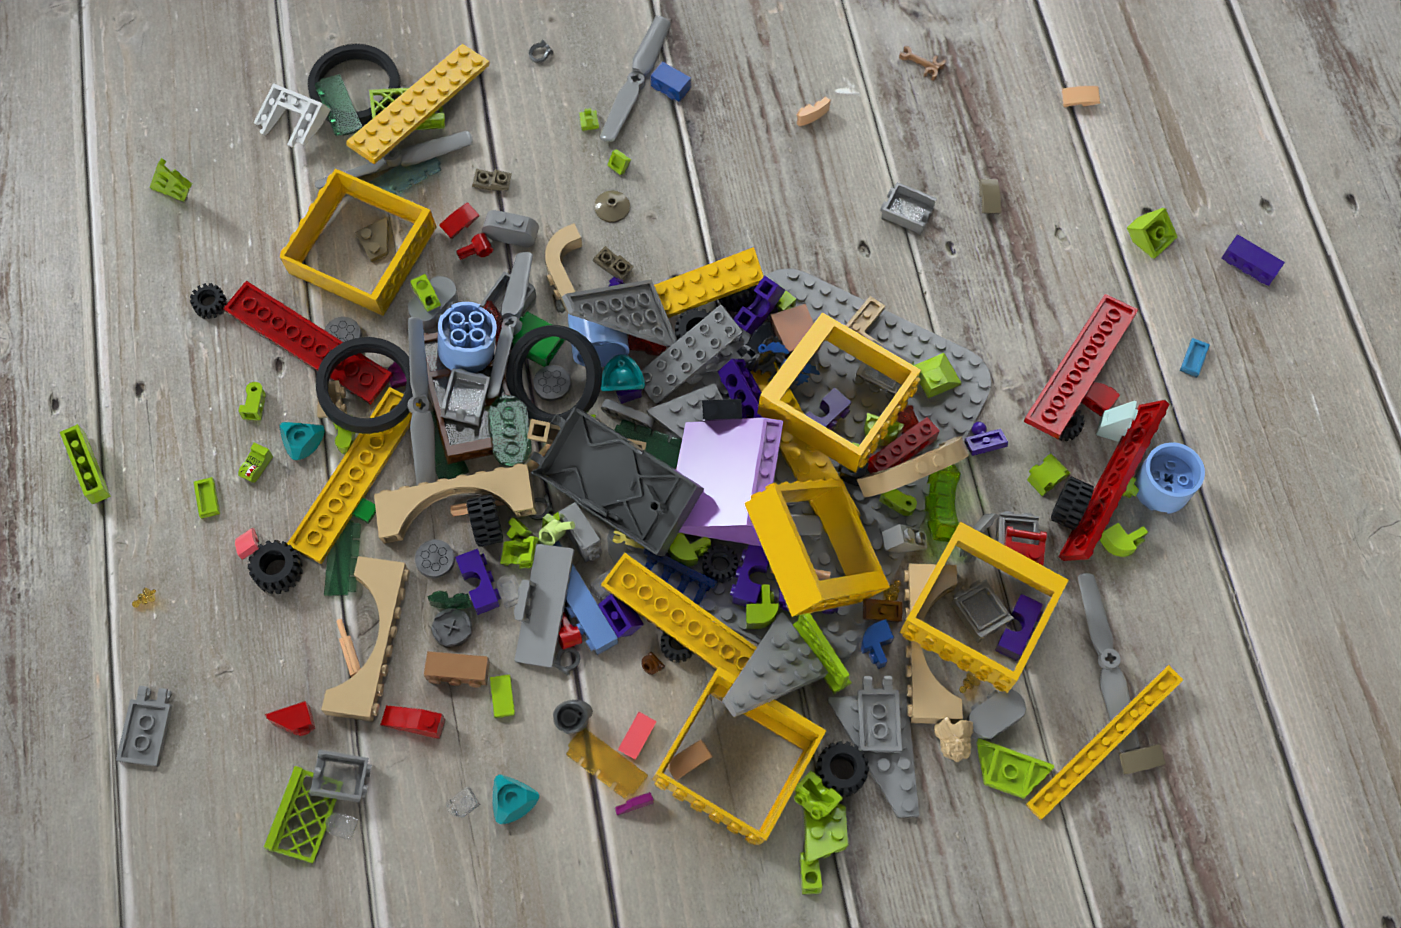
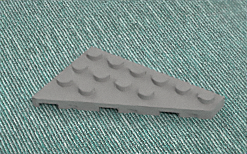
M652 279L567 293L562 297L569 315L666 347H670L678 341Z
M715 383L650 408L647 410V413L661 423L662 427L670 430L674 436L682 441L685 422L703 421L702 400L723 399Z
M781 612L722 702L732 716L736 717L826 677L828 671L785 614Z
M906 693L899 694L902 751L867 752L864 755L869 761L867 764L869 772L875 782L878 783L897 818L919 817L910 718L907 716L908 699ZM857 696L828 697V704H830L837 719L843 725L852 744L859 746Z

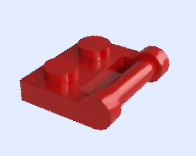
M1007 526L1004 545L1043 566L1047 532L1023 531ZM1012 537L1037 540L1038 545L1014 542Z

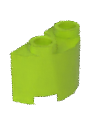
M867 413L864 424L865 437L877 422L879 416ZM895 422L893 426L889 425L887 435L883 440L880 439L877 444L887 446L900 437L904 424Z
M1051 453L1043 459L1044 463L1040 466L1036 464L1029 470L1031 475L1027 481L1041 496H1044L1056 484L1062 482L1071 474Z
M528 536L527 539L523 540L514 538L512 541H505L500 564L505 566L517 564L520 569L531 568L539 538Z
M811 770L796 785V794L794 795L795 802L802 805L816 819L828 815L843 799L832 788H825L822 784V779Z

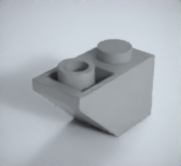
M899 524L882 532L886 551L902 553L928 548L926 543L927 537L922 529Z

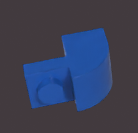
M886 619L868 627L861 641L862 654L870 651L869 658L873 665L876 664L877 669L885 667L887 663L886 656L881 647L892 643L894 639Z

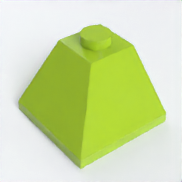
M1160 208L1139 216L1126 227L1132 242L1154 259L1178 238L1166 208Z
M945 353L913 365L921 370L919 384L928 399L962 384Z

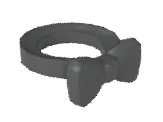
M541 40V43L532 45L529 49V57L535 63H542L550 54L551 56L554 55L553 50L544 40ZM544 47L547 49L542 58L537 59L533 57L535 49Z
M544 495V498H535V503L547 504L548 507L541 515H529V517L538 521L542 520L547 513L554 514L548 495Z
M573 647L561 649L556 656V660H554L553 666L568 676L571 670L578 667L580 654ZM564 652L575 654L576 661L573 665L567 667L560 665V658Z

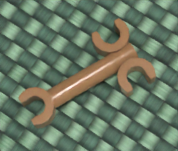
M904 46L903 52L899 54L901 60L910 59L926 67L924 77L931 73L933 74L932 81L937 78L938 71L944 68L946 60H943L941 63H938V56L936 55L931 63L912 53L911 48L908 46Z

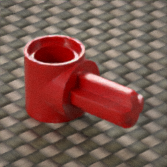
M479 233L471 239L470 245L458 249L456 253L460 260L474 254L479 257H487L493 252V247L487 235Z
M563 612L558 638L562 650L582 644V637L578 627H574V625L569 623L565 612Z

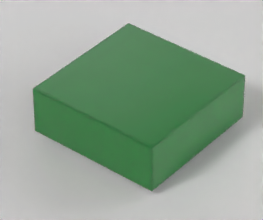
M362 498L352 514L354 517L369 524L376 514L375 504Z

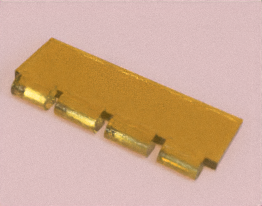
M586 728L577 733L568 744L570 748L566 753L568 757L576 763L583 757L584 760L580 766L593 776L600 770L601 772L598 774L597 779L609 788L616 782L617 785L613 791L624 799L629 793L634 795L648 776V774Z

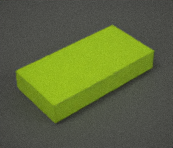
M210 477L194 481L199 517L202 519L219 515L220 510L214 478Z
M510 674L490 677L494 717L501 718L515 715Z

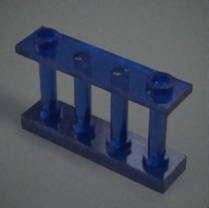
M646 548L643 552L644 556L647 557L644 567L651 571L657 563L664 566L661 579L665 582L669 580L674 572L681 574L682 580L677 590L682 594L692 580L699 583L698 587L700 588L693 600L697 605H700L707 591L709 592L710 589L715 591L718 586L717 581L667 556L656 555Z

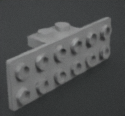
M719 305L641 371L645 380L644 389L654 403L659 404L685 381L691 385L698 383L705 373L714 370L720 362L716 355L743 334V331L722 305Z
M543 544L536 545L530 580L522 579V583L518 588V604L514 608L515 620L522 622L515 662L553 667L575 552L574 549Z

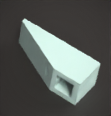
M1137 401L1104 411L1100 418L1096 435L1118 442L1121 436L1126 435L1127 429L1131 427L1132 421L1136 419L1138 409H1135Z

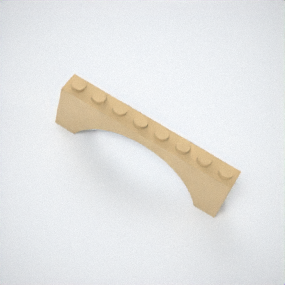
M515 464L510 468L499 467L490 472L479 471L474 475H459L449 480L443 478L433 483L422 482L418 486L413 487L402 486L397 490H382L380 493L374 494L379 538L384 544L403 540L411 523L424 509L440 499L457 494H491L495 499L508 506L518 518L537 514L531 471L527 464Z
M358 556L354 576L359 583L370 591L376 601L379 612L378 638L373 652L364 666L349 680L326 690L321 710L325 715L373 722L374 716H377L379 713V704L377 703L379 696H382L384 691L382 681L383 677H386L388 673L387 659L392 655L393 646L391 642L392 638H395L397 634V626L395 624L396 620L400 619L401 616L400 602L405 598L406 589L404 585L405 581L408 582L410 570H408L403 562Z
M909 564L907 570H904L903 578L904 582H907V589H904V601L908 603V608L905 607L904 612L905 619L910 614L937 564ZM944 565L916 618L924 621L929 609L941 597L955 590L957 586V565ZM909 641V646H906L905 656L909 658V665H906V677H909L910 684H907L906 695L910 697V704H907V716L911 718V723L936 724L940 723L945 717H949L952 724L963 720L962 699L945 689L934 677L926 663L921 644Z

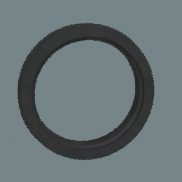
M347 44L326 52L316 61L309 73L308 92L310 99L318 101L331 109L325 120L334 125L347 128L364 127L372 120L371 107L358 112L339 111L325 103L320 96V86L324 76L334 66L342 62L356 59L374 62L381 66L388 74V89L401 88L398 69L393 60L382 50L366 44ZM394 94L391 98L396 100L400 95ZM387 101L383 106L386 108L391 102ZM379 109L376 112V116L383 110Z
M546 325L527 332L515 344L507 362L506 382L512 401L524 416L530 420L534 419L556 425L551 422L555 414L544 412L536 407L524 389L522 369L530 349L539 341L554 336L570 342L583 358L586 368L585 389L579 401L570 410L556 414L567 420L574 407L588 413L594 406L601 390L602 367L597 351L584 335L569 327Z
M360 337L341 343L326 355L317 372L316 394L321 408L336 425L355 433H379L396 426L410 413L408 401L413 397L410 384L409 356L394 343L376 337ZM360 353H377L389 357L400 366L407 381L404 396L399 404L388 413L374 418H358L344 413L332 402L328 393L329 379L334 369L348 357Z

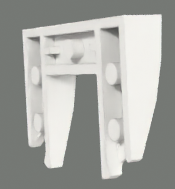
M273 83L254 123L257 126L262 125L263 128L260 130V133L266 136L286 109L300 114L301 117L287 145L290 147H294L298 143L306 145L319 130L331 109L318 101Z

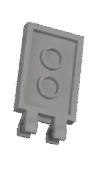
M863 676V690L857 691L859 748L864 753L902 751L899 690H893L892 676H884V679H882L883 688H872V676Z
M139 686L136 700L130 699L116 761L159 767L173 705L167 704L171 697V691L159 688L157 700L149 699L151 689L146 686Z

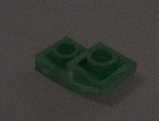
M435 591L432 595L427 596L430 605L437 608L463 609L472 607L469 594L458 593L450 598L447 591Z

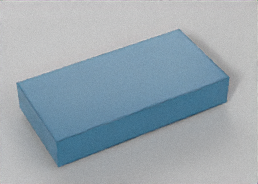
M1192 338L1179 371L1198 377L1210 344Z

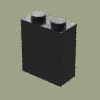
M741 399L702 400L703 421L742 419Z

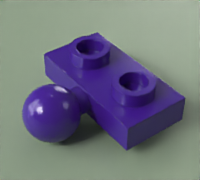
M983 422L974 423L972 426L974 436L965 438V444L970 454L975 456L1008 447V440L1002 430L997 429L986 432L987 427Z

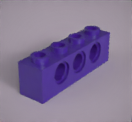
M732 358L717 371L721 382L729 393L730 399H741L742 419L764 418L757 414L759 399L762 393L749 369L744 367L746 365L744 359Z

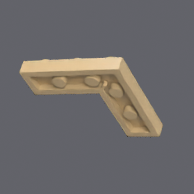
M870 296L845 326L873 342L875 339L865 332L884 311L885 305Z

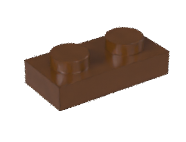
M863 599V619L877 621L886 619L889 622H902V602Z

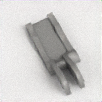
M996 513L984 514L972 528L983 533L989 526L993 525L994 520L999 515ZM963 549L959 551V557L962 555L963 557L967 556L963 562H974L977 558Z

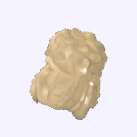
M945 717L940 723H936L934 733L940 739L943 756L955 762L968 758L971 754L970 737L973 734V722L960 720L952 724L949 717Z

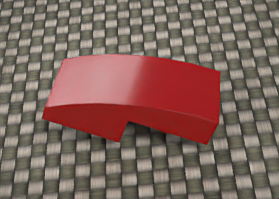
M467 202L444 219L439 226L449 238L453 239L464 227L468 228L480 215Z

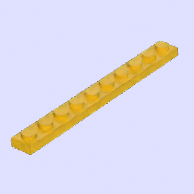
M1169 665L1166 666L1025 805L1039 820H1042L1184 679Z

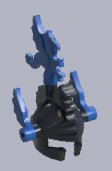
M767 322L757 328L747 344L738 349L737 353L741 358L746 353L751 357L744 366L749 371L756 373L759 370L761 375L769 372L771 377L768 379V382H770L777 373L774 362L777 361L782 366L786 359L781 355L783 353L789 354V350L785 348V345H782V341L779 340L778 336L774 337L772 335L771 323ZM810 363L801 371L805 374L820 375V372L816 370V366H812ZM800 373L795 380L798 383L795 385L799 386L804 382L808 383L809 375Z

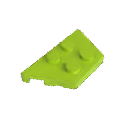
M161 158L149 188L177 200L185 201L192 183L176 169H173V171L169 170L165 166L166 161Z
M980 738L976 742L984 785L1022 799L1055 766Z
M838 803L828 815L822 816L820 819L814 818L803 807L806 865H810L813 861L822 857H829L834 852L847 849L846 806Z

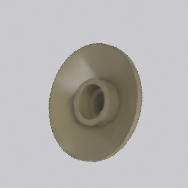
M606 191L597 197L594 208L600 219L607 222H618L628 215L630 202L619 191Z

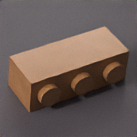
M427 651L424 676L432 684L449 682L450 685L460 686L461 683L469 684L471 687L479 688L481 685H487L490 661L487 656Z

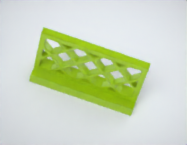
M409 88L369 90L372 119L376 116V112L379 109H385L383 105L387 101L391 103L395 101L391 98L394 94L402 95ZM381 95L384 99L381 103H378L374 100L373 96ZM443 107L439 108V113H433L415 130L444 128L445 117Z
M810 613L799 615L798 621L792 625L828 671L824 680L833 694L851 685L852 682L849 679L848 671Z
M294 766L264 844V849L313 864L337 799L333 798L331 804H329L328 800L331 798L324 797V799L312 804L308 796L310 789L306 791L303 782L306 776L313 778L314 773ZM323 776L322 781L325 782L321 784V790H323L322 786L331 783L337 785L335 792L341 791L343 782ZM306 795L310 806L298 811L295 803L298 798ZM326 802L329 808L327 814L318 817L314 807ZM293 808L296 810L294 814H292ZM312 808L316 819L304 824L300 814ZM298 815L303 826L290 831L287 825L289 819ZM325 818L324 823H323V826H322L320 820H322V819ZM318 822L321 827L320 834L311 838L306 827ZM287 828L289 833L284 835L285 829ZM304 829L309 839L297 845L292 834ZM290 836L295 846L288 850L280 849L281 840ZM310 842L314 849L311 858L301 855L299 847ZM296 849L298 854L293 853L291 851Z

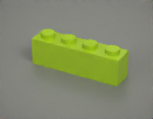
M77 424L61 431L60 435L84 496L92 505L111 497L83 429Z

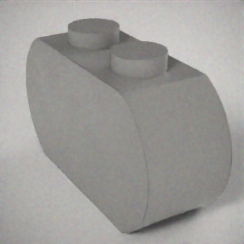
M491 210L486 215L482 232L494 241L531 247L535 243L539 224L527 216Z
M437 276L430 280L441 306L427 312L417 295L408 303L410 317L422 319L423 329L425 330L434 328L438 324L440 316L451 308V305L458 303L455 284L447 277Z
M1010 689L1007 693L1006 691L998 692L995 690L987 696V701L984 703L979 701L971 707L972 711L968 715L967 721L973 722V734L971 736L975 740L980 738L989 742L1021 720L1026 711V704L1023 697L1017 691Z

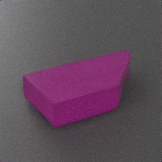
M394 361L387 369L393 374V377L390 379L393 389L406 386L407 384L403 370Z
M649 792L631 798L625 804L616 806L617 816L654 804L652 794Z

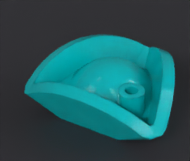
M619 354L614 356L603 370L602 391L638 390L645 387V380L640 368L627 355Z
M282 422L279 426L284 447L293 460H301L310 456L320 445L325 431L323 425Z
M497 775L494 778L492 797L495 821L499 824H508L520 819L536 805L539 800V793L516 779L505 775Z

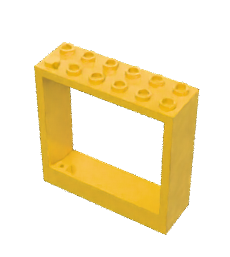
M335 168L333 173L328 176L324 187L319 190L314 203L310 204L305 217L300 220L297 230L291 234L288 244L281 250L280 259L289 274L384 316L437 227L430 209ZM345 194L414 223L372 294L302 264Z
M822 312L761 393L757 414L764 418L782 420V429L856 473L859 468H864L869 454H873L879 445L877 444L878 441L885 438L889 425H894L899 411L903 412L906 408L908 398H912L915 395L921 380L919 378L921 370ZM824 341L830 342L902 385L859 447L781 401V398Z
M830 478L825 481L818 479L814 482L807 480L803 483L795 481L791 484L783 482L779 485L771 483L765 487V491L752 494L750 496L751 499L744 503L792 617L859 604L863 602V599H869L890 588L843 479L834 480V478ZM813 500L846 576L819 581L786 503Z
M960 521L899 633L903 634L905 639L921 644L923 649L939 654L941 659L957 664L959 669L975 674L977 679L984 682L987 681L993 684L997 690L1008 693L1020 677L1069 580ZM955 546L1051 597L1014 671L916 618Z
M718 666L652 780L655 781L654 785L664 791L668 789L673 792L672 796L683 802L686 800L691 803L690 807L700 813L704 811L709 814L708 818L716 823L721 821L726 824V828L734 834L739 832L745 836V840L750 844L756 845L757 843L760 845L769 837L827 730L775 699L743 713V715L803 750L759 831L664 774L708 696L712 695L722 701L737 679L735 675Z

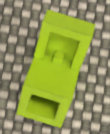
M1117 523L1103 531L1100 542L1111 554L1118 557H1127L1132 555L1137 546L1145 541L1144 537L1148 531L1143 526L1127 535L1122 526Z
M679 533L667 552L677 564L694 566L698 564L697 556H703L709 548L711 549V541L708 537H703L689 544L685 535Z
M770 584L761 586V604H746V629H762L774 622L779 603H774V591H770Z

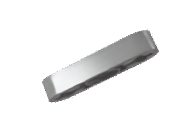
M606 399L601 407V410L607 415L644 430H651L655 422L651 416L610 399Z

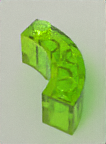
M955 464L930 474L927 480V484H930L929 495L925 496V511L929 512L930 519L927 525L933 540L949 542L959 525L955 509V495L961 473Z

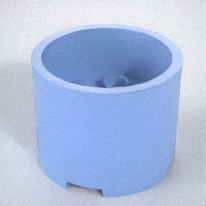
M459 302L451 305V308L440 316L437 352L441 362L448 369H464L467 372L476 373L490 364L494 356L497 330L496 321L492 313L490 314L487 310L480 307L478 303Z
M568 314L569 328L580 332L591 342L597 351L601 367H605L616 355L623 354L628 356L627 333ZM571 344L574 361L581 366H585L581 354Z
M1164 443L1154 448L1136 473L1135 486L1139 489L1136 496L1139 501L1152 511L1154 509L1169 514L1181 510L1204 481L1205 468L1201 458L1193 449L1180 443Z

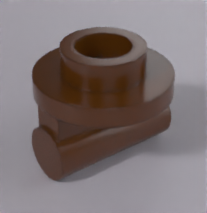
M652 651L644 656L641 661L644 671L651 675L663 670L665 667Z

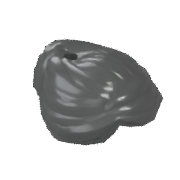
M568 700L555 708L553 721L555 726L566 734L579 733L587 726L593 710L584 701Z

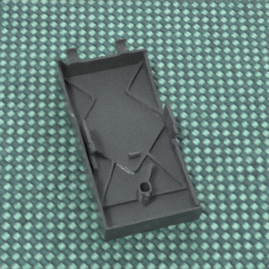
M574 407L567 420L555 414L551 422L558 425L561 429L545 457L535 451L533 452L530 459L537 462L539 468L533 470L531 474L542 478L574 499L577 504L649 551L659 556H665L705 488L581 409Z

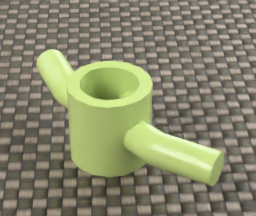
M558 520L550 521L539 531L538 544L554 545L565 535L566 530L575 528V523L573 521L562 523Z

